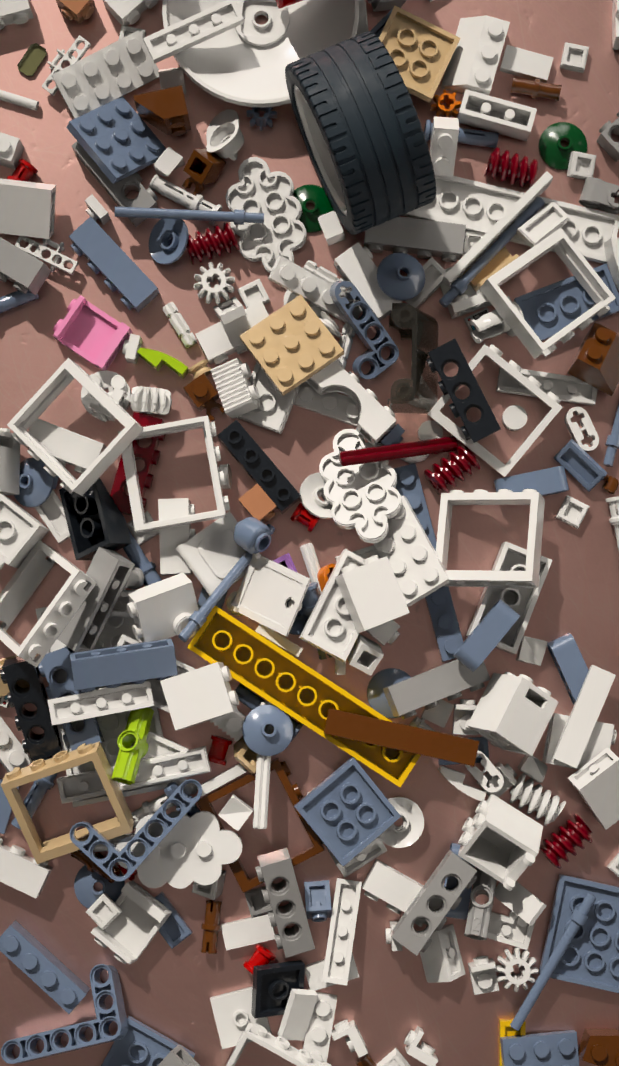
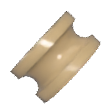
M206 359L196 363L188 370L189 374L194 375L193 380L203 373L205 376L211 373L210 370L212 368L207 366L208 361Z

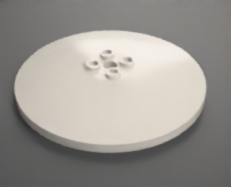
M163 0L162 16L164 29L227 0ZM235 0L244 18V24L173 56L184 73L196 85L221 100L247 107H274L289 104L291 101L285 79V67L287 64L356 36L359 23V0H303L278 9L275 0ZM259 15H264L268 18V21L260 25L255 22V18Z

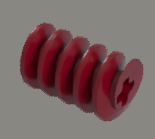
M496 147L489 157L484 177L489 171H492V179L501 174V182L504 183L510 177L511 185L520 180V188L529 183L530 189L536 179L538 161L533 159L528 164V156H524L519 162L518 153H515L510 159L508 150L500 156V148Z
M227 222L223 223V230L218 225H215L214 233L209 228H205L204 236L199 231H196L195 239L188 234L186 248L192 265H194V257L202 263L204 254L211 260L213 251L221 257L223 248L228 254H231V246L233 245L239 251L234 230Z
M464 445L465 449L461 446L456 448L457 455L453 452L448 453L449 461L441 458V466L434 463L432 465L433 472L428 469L424 470L426 479L437 494H439L438 490L440 489L448 493V483L455 488V478L462 482L465 481L464 472L472 476V466L478 470L481 469L476 457L466 445Z
M576 813L574 814L576 823L566 820L568 829L559 826L560 836L552 832L550 836L553 842L543 839L545 848L539 847L550 863L559 869L561 868L559 859L568 863V852L574 856L577 855L575 846L585 849L583 840L589 843L593 842L590 836L592 831Z

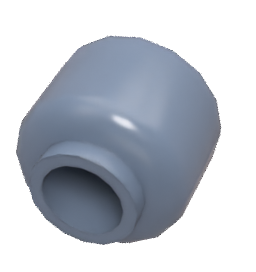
M247 517L236 524L234 541L248 553L257 554L269 547L271 531L267 525L257 518Z

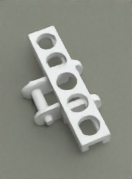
M79 35L66 54L64 49H57L58 54L54 60L47 62L50 65L49 68L51 70L54 68V70L42 84V88L54 96L58 91L57 85L53 89L47 88L54 81L51 75L63 69L62 63L64 61H69L70 65L81 60L91 44ZM83 41L85 43V47L81 50L77 49L79 44ZM74 51L78 53L77 58L72 55Z
M19 236L15 246L33 257L51 264V272H54L56 267L68 274H74V270L79 263L61 254V251L65 249L63 242L58 244L50 239L43 238V244H40L25 236ZM23 240L28 242L29 245L23 248L20 246V242ZM33 245L37 247L35 252L31 251ZM47 245H50V246L56 248L57 250L54 251V250L48 248ZM45 250L51 252V256L48 259L42 257V252ZM66 261L73 264L71 269L64 267Z

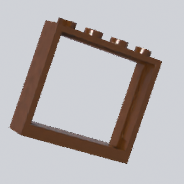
M279 758L271 761L270 772L276 771L293 806H295L300 801V798L303 797V794L297 783L292 785L288 776L292 773L286 762H280ZM256 772L254 774L248 773L197 801L201 811H207L216 816L219 820L220 830L225 829L211 802L254 781ZM297 810L296 812L314 846L291 858L293 867L325 850L323 842ZM240 858L229 864L243 893L264 882H259L258 876L250 879Z

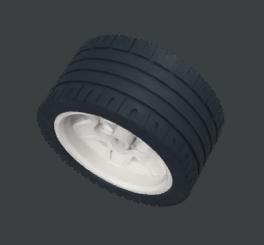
M364 32L349 40L337 43L335 46H330L287 64L285 67L287 89L303 141L334 211L350 234L356 235L434 201L436 197L435 173L420 120L397 66L384 44L374 33Z

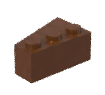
M584 1029L578 1048V1055L582 1061L597 1066H619V1030Z

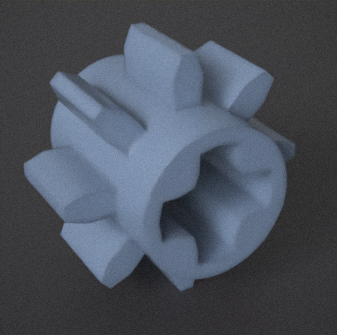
M252 107V110L246 111L247 117H253L250 120V126L252 127L256 124L259 126L260 131L267 125L271 128L273 127L271 118H277V112L271 111L273 107ZM260 111L265 112L264 117H259Z

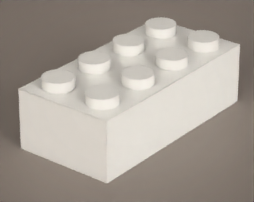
M503 542L491 571H525L527 550L509 542ZM541 556L538 588L485 587L466 636L472 633L491 608L501 599L517 612L520 617L495 648L510 654H516L553 560Z

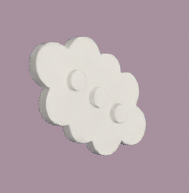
M250 157L244 160L239 167L238 176L240 182L235 183L227 190L225 196L226 204L232 212H234V209L248 213H264V223L244 222V225H235L234 222H230V226L233 228L234 233L240 237L238 246L242 256L252 262L262 261L266 271L271 273L279 256H283L294 263L293 251L300 249L305 244L307 231L304 224L299 221L302 215V206L299 200L293 196L294 184L290 176L281 171L270 172L267 163L263 159Z
M344 429L334 437V452L326 455L319 465L320 474L323 480L326 481L324 496L327 502L333 505L331 509L332 518L338 527L343 529L356 528V532L361 540L367 543H377L387 536L389 530L387 519L396 516L402 507L401 495L395 489L397 474L388 465L389 460L341 466L339 461L340 452L373 447L369 442L365 443L363 436L357 430ZM377 443L374 447L383 445L381 443Z
M173 811L168 816L177 817L181 811ZM197 812L191 817L185 814L137 867L139 880L148 888H159L168 883L174 888L183 889L193 881L199 885L213 884L222 873V864L233 863L241 855L243 849L242 840L232 830H220L219 820L210 812ZM154 814L146 815L139 820L135 834ZM158 822L151 823L148 828L150 835L153 837L162 835L163 826ZM135 835L124 837L118 842L116 848L121 851ZM134 842L131 845L132 854L142 856L145 853L144 844ZM118 862L120 866L128 869L124 862Z

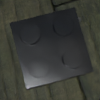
M302 960L254 966L251 1014L255 1019L284 1015L291 989H304L305 964Z

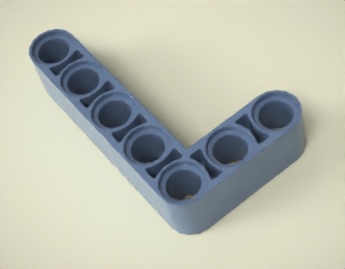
M195 779L185 780L121 851L90 823L84 821L72 826L69 834L70 839L110 878L119 882L124 881L200 799L202 786ZM188 783H194L198 787V794L194 798H188L184 795L183 789ZM169 803L179 804L181 813L177 817H170L166 813V807ZM153 822L160 823L163 826L162 835L158 837L150 835L149 825ZM79 826H84L89 830V837L85 841H80L75 836V831ZM134 842L144 844L145 853L142 856L132 854L131 845ZM97 844L107 846V857H96L94 848ZM116 862H124L127 865L128 870L125 875L118 876L114 873L113 866Z
M98 964L91 969L90 983L97 1019L9 1040L1 1048L2 1059L9 1064L25 1063L124 1038L128 1031V1023L117 969L107 964ZM106 969L109 978L105 983H102L100 974ZM108 995H111L113 998V1005L110 1009L105 1007V998ZM112 1021H115L118 1025V1031L115 1035H112L109 1031ZM88 1027L93 1030V1038L90 1041L85 1038V1031ZM64 1033L69 1037L66 1047L61 1044V1036ZM39 1039H42L44 1042V1049L41 1053L36 1048ZM15 1045L20 1049V1054L17 1058L12 1054Z

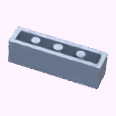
M91 216L69 235L73 243L70 245L73 251L79 257L84 255L89 260L87 263L89 268L96 275L100 272L106 278L103 281L112 292L117 290L123 296L120 300L129 310L134 308L139 313L160 294L156 285Z
M171 638L69 653L74 688L81 692H90L95 690V687L101 686L116 688L121 683L128 682L142 684L147 679L165 680L178 675L175 648Z
M16 920L0 936V951L68 1014L87 995L90 988Z

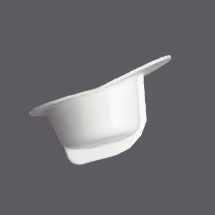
M227 109L222 111L210 122L206 133V149L209 153H215L223 159L228 157L233 161L237 159L238 151L244 144V136L239 128V117L235 110Z

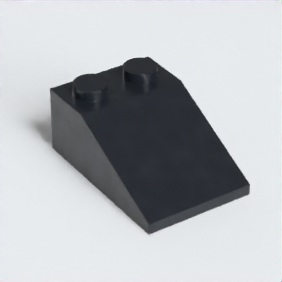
M100 477L83 496L75 492L70 494L65 488L59 489L76 560H92L99 547L118 551L132 544L126 520Z

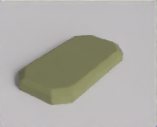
M37 43L31 44L18 63V70L26 76H33L47 55L46 49Z

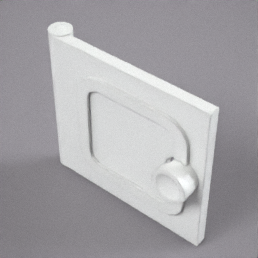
M230 511L226 513L225 518L217 519L188 541L179 544L175 548L209 596L246 552L234 541V529L238 522ZM248 565L239 575V577L235 580V582L245 575Z
M260 553L252 554V559L230 610L240 613L288 637L297 613L302 608V601L311 579L262 556Z

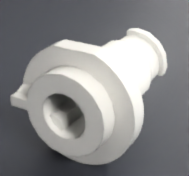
M511 301L514 307L524 318L522 310L519 307V305L516 302ZM497 310L486 313L477 320L469 321L471 326L476 327V330L471 331L470 334L478 344L482 343L486 338H493L505 332L511 337L516 336Z

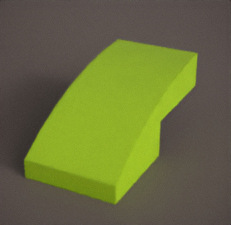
M139 348L137 351L138 355L157 371L165 364L183 379L189 373L186 365L165 353L147 348Z

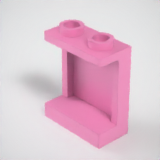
M80 295L78 299H73L69 304L66 317L63 320L60 319L55 324L53 337L100 370H107L123 347L124 341L128 340L130 334H132V330L123 322H118Z

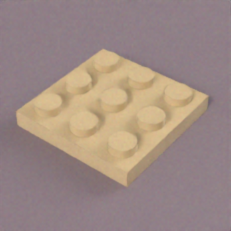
M394 6L379 39L397 66L408 92L430 103L460 38Z
M301 294L240 335V340L282 396L344 355L342 347Z

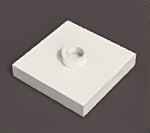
M253 986L210 997L222 1049L236 1046L249 1022L253 1025L259 1024L272 1035L268 1017L255 1019L251 1014Z

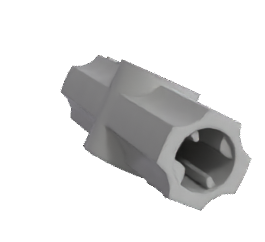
M476 867L477 872L475 875L477 879L470 893V905L464 936L476 940H487L497 880ZM480 894H484L489 897V901L486 904L480 905L475 901V898Z

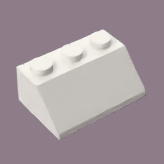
M487 15L460 18L456 36L460 38V41L446 68L441 88L464 94L465 89L489 95L510 22Z

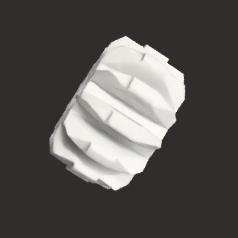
M209 262V270L201 266L200 271L203 275L195 274L194 279L198 283H195L193 286L195 290H200L197 294L199 299L206 296V303L210 304L212 298H215V302L218 305L220 304L219 297L222 296L227 301L229 296L226 292L233 293L235 291L231 285L235 283V277H228L231 274V269L223 270L222 263H219L217 268H214L213 263ZM218 279L219 285L216 284L214 288H211L210 282Z
M136 386L132 388L130 408L134 412L154 415H167L172 405L170 391L156 387Z
M514 947L513 954L511 955L510 951L505 949L504 952L507 957L504 959L502 956H498L497 960L502 965H496V968H494L496 972H500L496 977L498 982L504 981L503 987L505 989L510 988L512 985L514 992H518L519 985H522L527 990L528 985L526 982L535 983L536 981L530 975L538 973V968L532 966L536 963V959L534 957L528 958V950H524L520 954V949ZM517 964L520 967V973L515 974L512 966Z

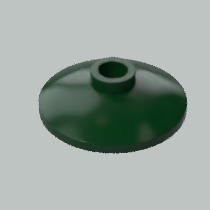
M558 122L547 127L542 133L538 144L539 154L542 160L551 168L568 170L570 153L572 151L586 153L587 140L584 133L577 126L567 122ZM566 140L568 142V146L563 147L560 144V141Z
M317 185L300 186L293 193V196L299 200L302 206V215L299 221L304 224L307 233L319 232L322 228L318 217L334 211L322 187ZM313 203L315 208L308 210L306 204Z

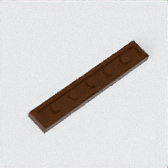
M332 708L328 710L324 734L469 766L475 765L479 741Z

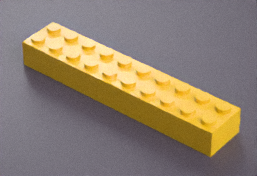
M215 606L206 618L207 621L199 628L188 645V649L211 664L223 662L224 666H228L232 678L398 787L402 786L420 758V754L324 734L329 708L386 721L391 720L222 609Z

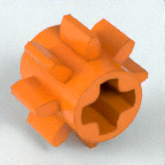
M444 89L442 95L438 96L435 94L433 96V101L437 104H432L430 111H436L437 117L450 118L453 116L457 118L458 111L456 109L460 108L461 102L456 101L455 92L450 94ZM443 103H446V105H447V107H449V109H445V106L442 105V104H443Z

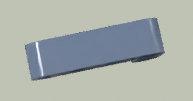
M337 281L330 288V296L367 348V351L354 360L352 365L353 372L360 378L373 379L396 362L399 357L398 347L355 285L349 281ZM340 287L347 288V291H345L347 298L339 296L341 293ZM356 306H360L362 315L356 320L352 315V311ZM373 326L376 329V335L370 340L367 337V329ZM385 346L390 349V355L387 359L381 357V350ZM365 361H368L371 365V369L367 374H363L361 371V365Z

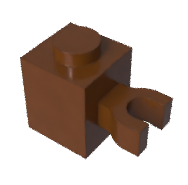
M206 148L194 149L183 169L191 177L187 178L182 186L187 189L194 183L195 190L193 195H201L204 190V184L216 182L226 161L215 153H209Z
M204 373L183 387L185 393L199 412L206 409L210 422L215 421V418L211 415L213 409H219L222 414H225L223 405L215 402L219 399L218 392Z

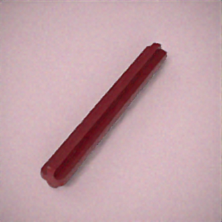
M450 436L342 451L339 455V461L341 466H350L456 450L458 442L456 437Z

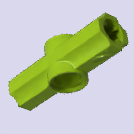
M147 707L130 711L125 731L119 735L117 740L120 749L111 777L114 781L127 785L135 783L141 758L148 752L149 745L146 740L154 714L153 709Z

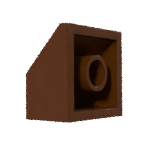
M182 85L133 95L136 109L141 119L165 134L180 136L191 130Z
M595 322L585 336L568 374L612 396L619 382V335Z

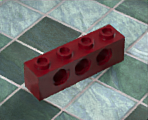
M133 412L132 418L142 427L164 423L163 419ZM166 434L151 437V444L146 448L139 446V439L132 441L135 460L141 459L145 462L143 470L137 472L144 510L147 504V499L144 498L146 488H151L154 475L150 474L152 466L158 464L160 451L157 450L159 441H164ZM121 455L110 495L121 513L132 516L130 499L125 493L127 482Z

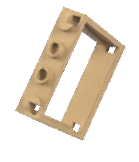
M100 741L88 745L84 743L76 750L70 752L67 750L58 752L53 758L45 761L44 759H38L25 768L15 767L13 771L5 774L1 787L37 864L80 849L71 841L70 833L42 842L17 787L84 763L93 762L117 816L92 826L107 840L132 832L135 820L118 782L111 779L113 770ZM85 827L75 831L76 838L80 841L87 840L89 830Z

